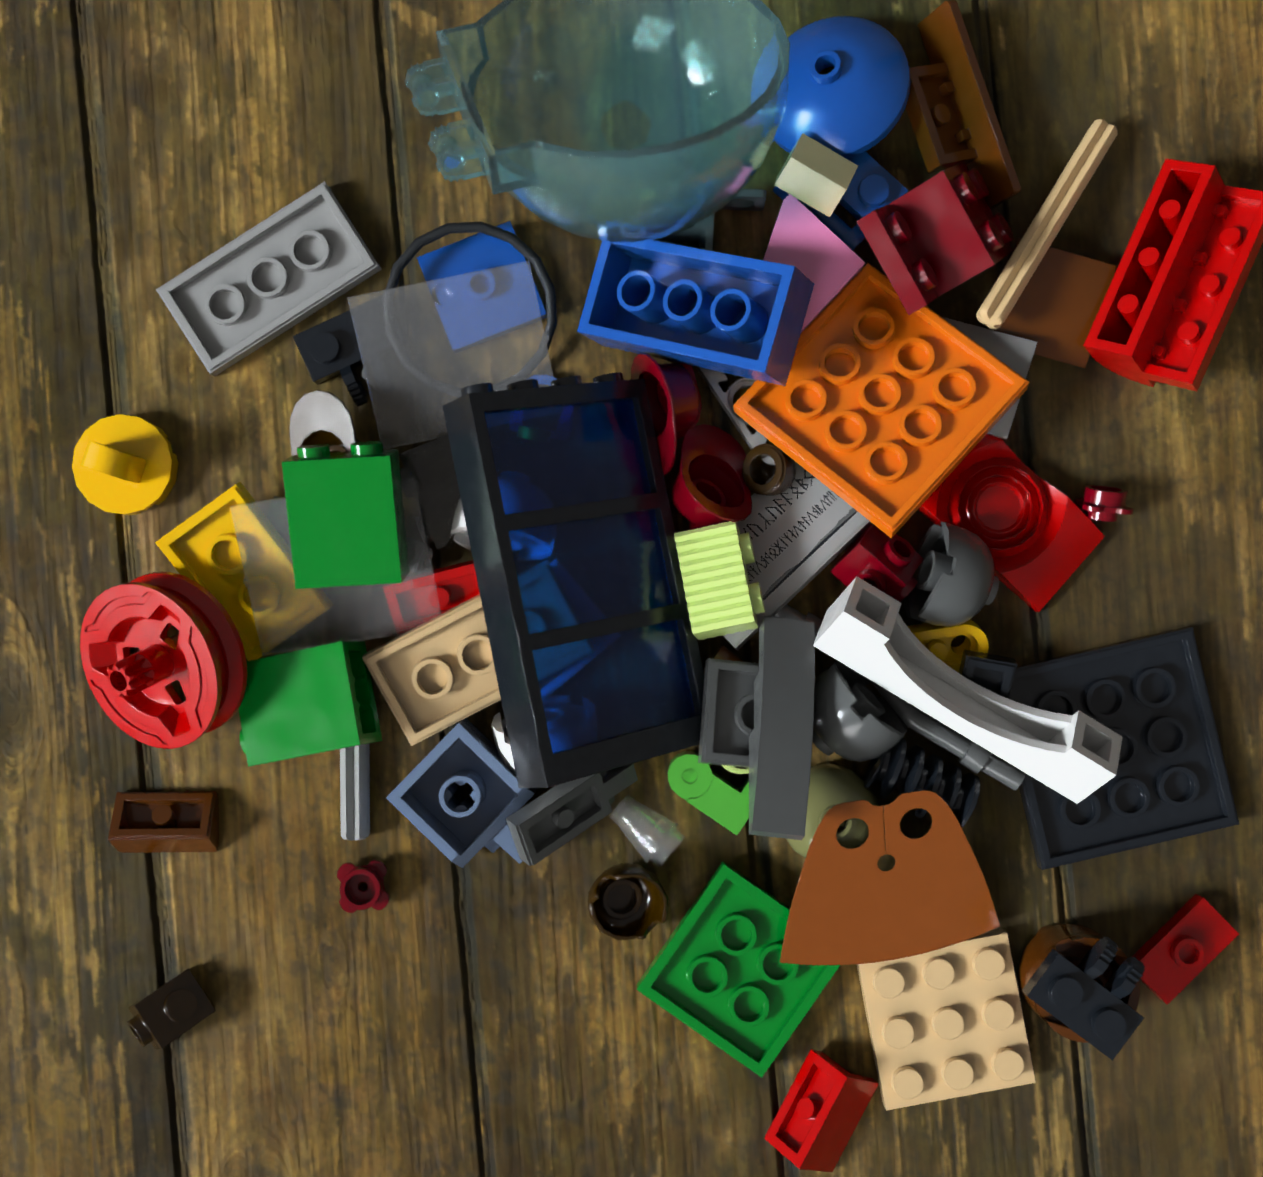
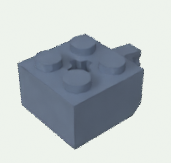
M465 718L435 746L386 799L451 862L461 868L484 846L492 853L499 847H502L513 859L521 864L523 861L518 855L506 818L518 811L535 794L538 788H519L516 775L501 760L496 746ZM465 783L470 784L474 789L470 794L474 802L470 798H465L462 802L458 801L454 796L458 790L456 784L460 786Z

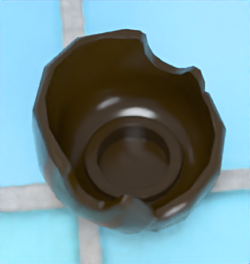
M621 863L605 870L593 883L588 892L589 916L601 933L616 940L645 939L658 923H665L668 917V896L654 873L639 864Z

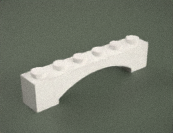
M856 576L826 610L813 644L814 647L1076 804L1117 775L1122 744L1121 735L1079 710L1073 715L1034 708L1000 696L967 679L937 658L917 639L898 613L901 606L899 601Z

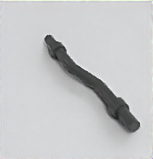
M787 604L774 616L777 618L815 622V639L823 620L811 612L804 615ZM870 680L908 728L959 757L958 763L975 774L982 771L1014 791L1022 784L1025 778L1024 772Z

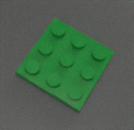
M722 861L638 981L637 990L762 1078L840 965L780 963L790 907Z

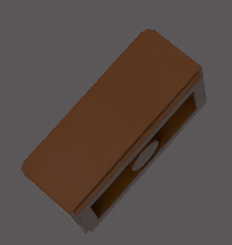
M217 791L117 792L108 840L117 851L122 853L217 852L219 844V794Z

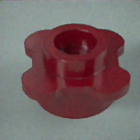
M1086 485L1084 498H1075L1074 502L1087 511L1086 516L1088 518L1098 521L1115 522L1118 520V514L1132 515L1134 508L1125 506L1128 491L1112 486Z
M372 860L368 865L355 866L353 863L347 862L338 869L337 878L341 881V898L339 903L344 911L354 913L356 910H365L370 907L375 910H382L387 906L390 900V895L385 891L384 876L387 874V867L382 861ZM366 882L368 889L362 891L359 888V883Z

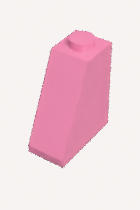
M789 194L783 200L763 260L795 266L814 283L801 330L802 333L860 272L865 262L797 198Z

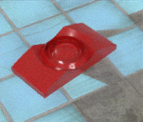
M987 434L918 509L936 525L942 526L941 522H947L977 534L991 551L995 565L994 575L1035 612L1042 610L1105 537L1068 496L1035 474L1002 439Z

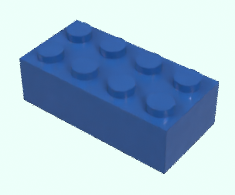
M605 231L577 332L605 347L637 354H649L655 358L786 386L814 283L797 267Z

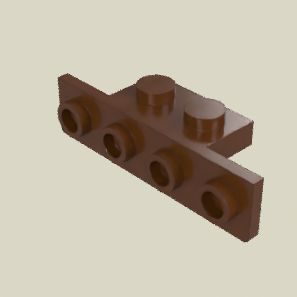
M949 0L942 3L918 24L931 64L909 68L911 85L905 108L927 172L942 171L964 162L969 170L976 168L988 187L989 195L984 198L992 210L1021 191V186L956 0Z

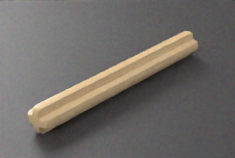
M1097 119L1089 127L977 311L976 317L980 323L986 324L990 329H998L1005 322L1118 135L1115 125L1108 124L1105 119Z

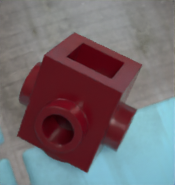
M872 523L849 545L830 572L847 587L857 576L901 602L917 585L918 581L913 577V574L924 558L913 549L906 539L897 534L890 538Z

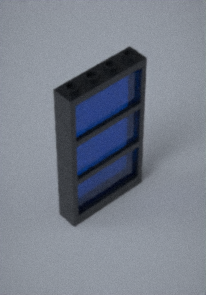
M616 372L593 378V383L582 384L581 376H569L551 381V386L539 387L537 379H530L508 384L507 390L494 391L492 383H481L462 388V397L442 406L519 788L552 787L696 746L700 742L704 671L697 638L693 635L674 538V533L676 532L644 378L624 380L623 373Z

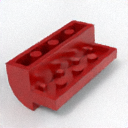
M1165 159L1083 345L1094 360L1122 377L1147 386L1154 387L1155 383L1159 382L1198 391L1263 243V191L1226 186L1216 165Z

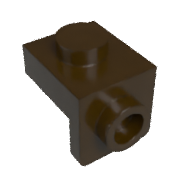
M188 968L142 1000L128 1007L134 1017L127 1021L143 1047L151 1043L155 1050L163 1049L216 1010Z

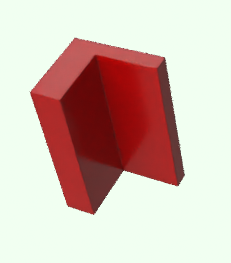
M811 1049L764 1139L799 1169L833 1172L879 1083L870 1077L851 1074L822 1051Z

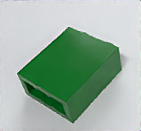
M382 441L350 444L351 452L330 453L329 444L304 445L297 447L298 455H293L282 461L295 589L392 584L404 581L409 574V561L398 449L383 450Z
M339 641L247 661V685L244 698L238 710L242 728L240 731V745L246 754L248 767L382 741L371 673L362 659L363 654L367 653L365 641Z

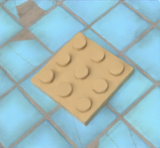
M1004 929L991 930L966 941L911 957L857 964L881 1097L886 1111L1036 1083L1008 933Z

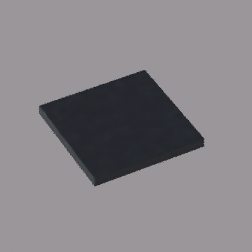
M1184 627L1017 666L1009 699L1054 713L1073 715L1079 710L1122 736L1117 775L1078 804L1025 773V778L1019 786L1037 866L1040 869L1045 870L1239 825L1193 627Z

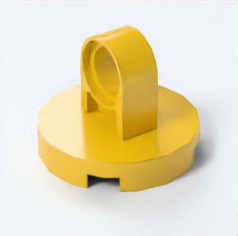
M117 414L98 420L84 431L74 448L72 470L76 486L88 502L105 512L132 516L148 510L155 504L159 505L167 498L176 483L179 464L177 455L173 453L171 443L166 438L168 436L161 428L141 417Z

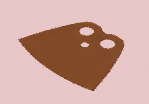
M929 790L902 793L893 802L886 805L876 806L866 800L840 803L829 809L813 836L789 911L780 963L854 965L895 960L945 948L1000 927L987 883L973 850L956 816L937 793ZM915 808H922L928 811L932 818V826L928 833L919 838H909L901 832L900 822L905 813ZM851 818L863 820L869 829L866 841L856 848L841 846L836 837L840 824ZM886 854L893 856L895 865L892 869L882 871L878 868L877 863L881 856Z

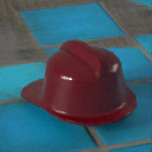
M639 353L633 359L631 379H645L663 473L666 475L670 472L675 461L676 440L683 437L688 430L694 429L699 421L702 409L701 395L691 365L682 363L658 364L649 354Z
M707 424L697 425L694 429H690L684 434L681 444L680 471L672 491L674 504L679 512L689 520L690 530L729 521H744L752 512L751 490L746 486L742 474L743 463L747 456L730 434L719 427Z

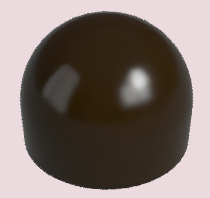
M758 445L751 449L745 457L742 467L743 479L746 486L756 494L766 496L781 494L792 485L795 479V461L775 445ZM770 456L774 460L775 466L767 465L761 459ZM774 475L773 479L766 484V482Z

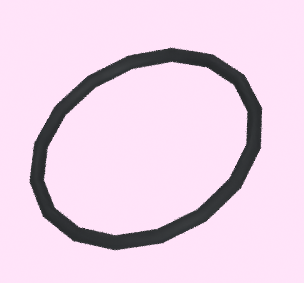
M484 222L446 223L416 238L393 264L383 295L385 332L401 364L427 387L458 398L462 397V388L434 379L409 358L395 329L393 298L402 270L423 246L452 233L481 232L509 242L532 263L542 283L546 295L547 324L538 351L517 374L494 384V391L507 390L508 384L526 380L546 357L557 326L555 287L541 258L514 233Z

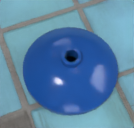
M835 16L815 21L798 29L776 48L767 61L760 78L758 107L767 132L788 153L791 152L802 133L846 159L869 150L884 139L895 127L907 105L911 81L905 52L897 39L887 29L864 18ZM834 67L828 74H819L825 68Z

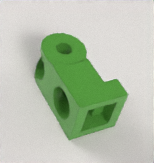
M683 751L677 754L671 760L668 767V782L671 789L678 796L737 836L749 819V778L746 777L738 788L711 770L710 764L698 763V752Z

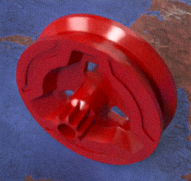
M163 571L152 572L135 578L129 583L119 584L105 590L89 606L84 616L80 634V652L84 673L90 689L101 708L126 734L152 747L163 749L179 748L194 742L203 734L221 727L235 715L242 703L247 685L246 655L233 620L222 604L206 588L180 574ZM173 625L179 630V634L169 637L167 636V631ZM130 647H138L140 651L130 654ZM178 680L180 682L186 701H182L173 688L172 683Z

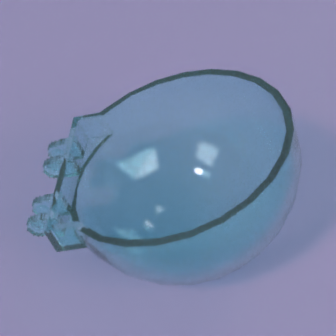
M504 0L476 23L436 31L440 58L426 60L422 64L417 62L414 66L411 65V68L407 69L406 79L404 80L406 87L412 92V103L420 115L433 117L434 114L439 116L460 111L463 120L450 122L447 126L441 125L439 128L435 127L434 131H430L431 135L428 145L430 151H433L437 158V163L435 164L438 172H441L445 180L448 179L450 182L456 180L458 182L461 178L467 180L486 175L493 195L508 192L541 220L577 236L601 241L641 242L660 239L692 228L724 208L755 176L776 137L784 116L789 87L790 42L780 19L761 0Z

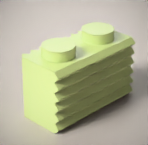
M731 521L674 533L693 635L698 640H704L759 628L756 614L765 613V606L759 582L751 584L749 582L746 564L755 563L750 533L740 534L736 522Z

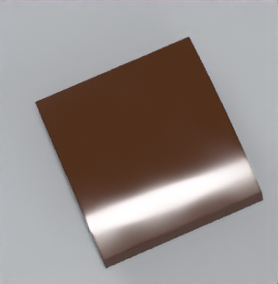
M1017 237L1012 254L1022 238ZM1050 246L1005 322L1000 328L990 330L1036 341L1037 345L1034 354L1085 368L1090 354L1083 345L1115 275L1117 266Z

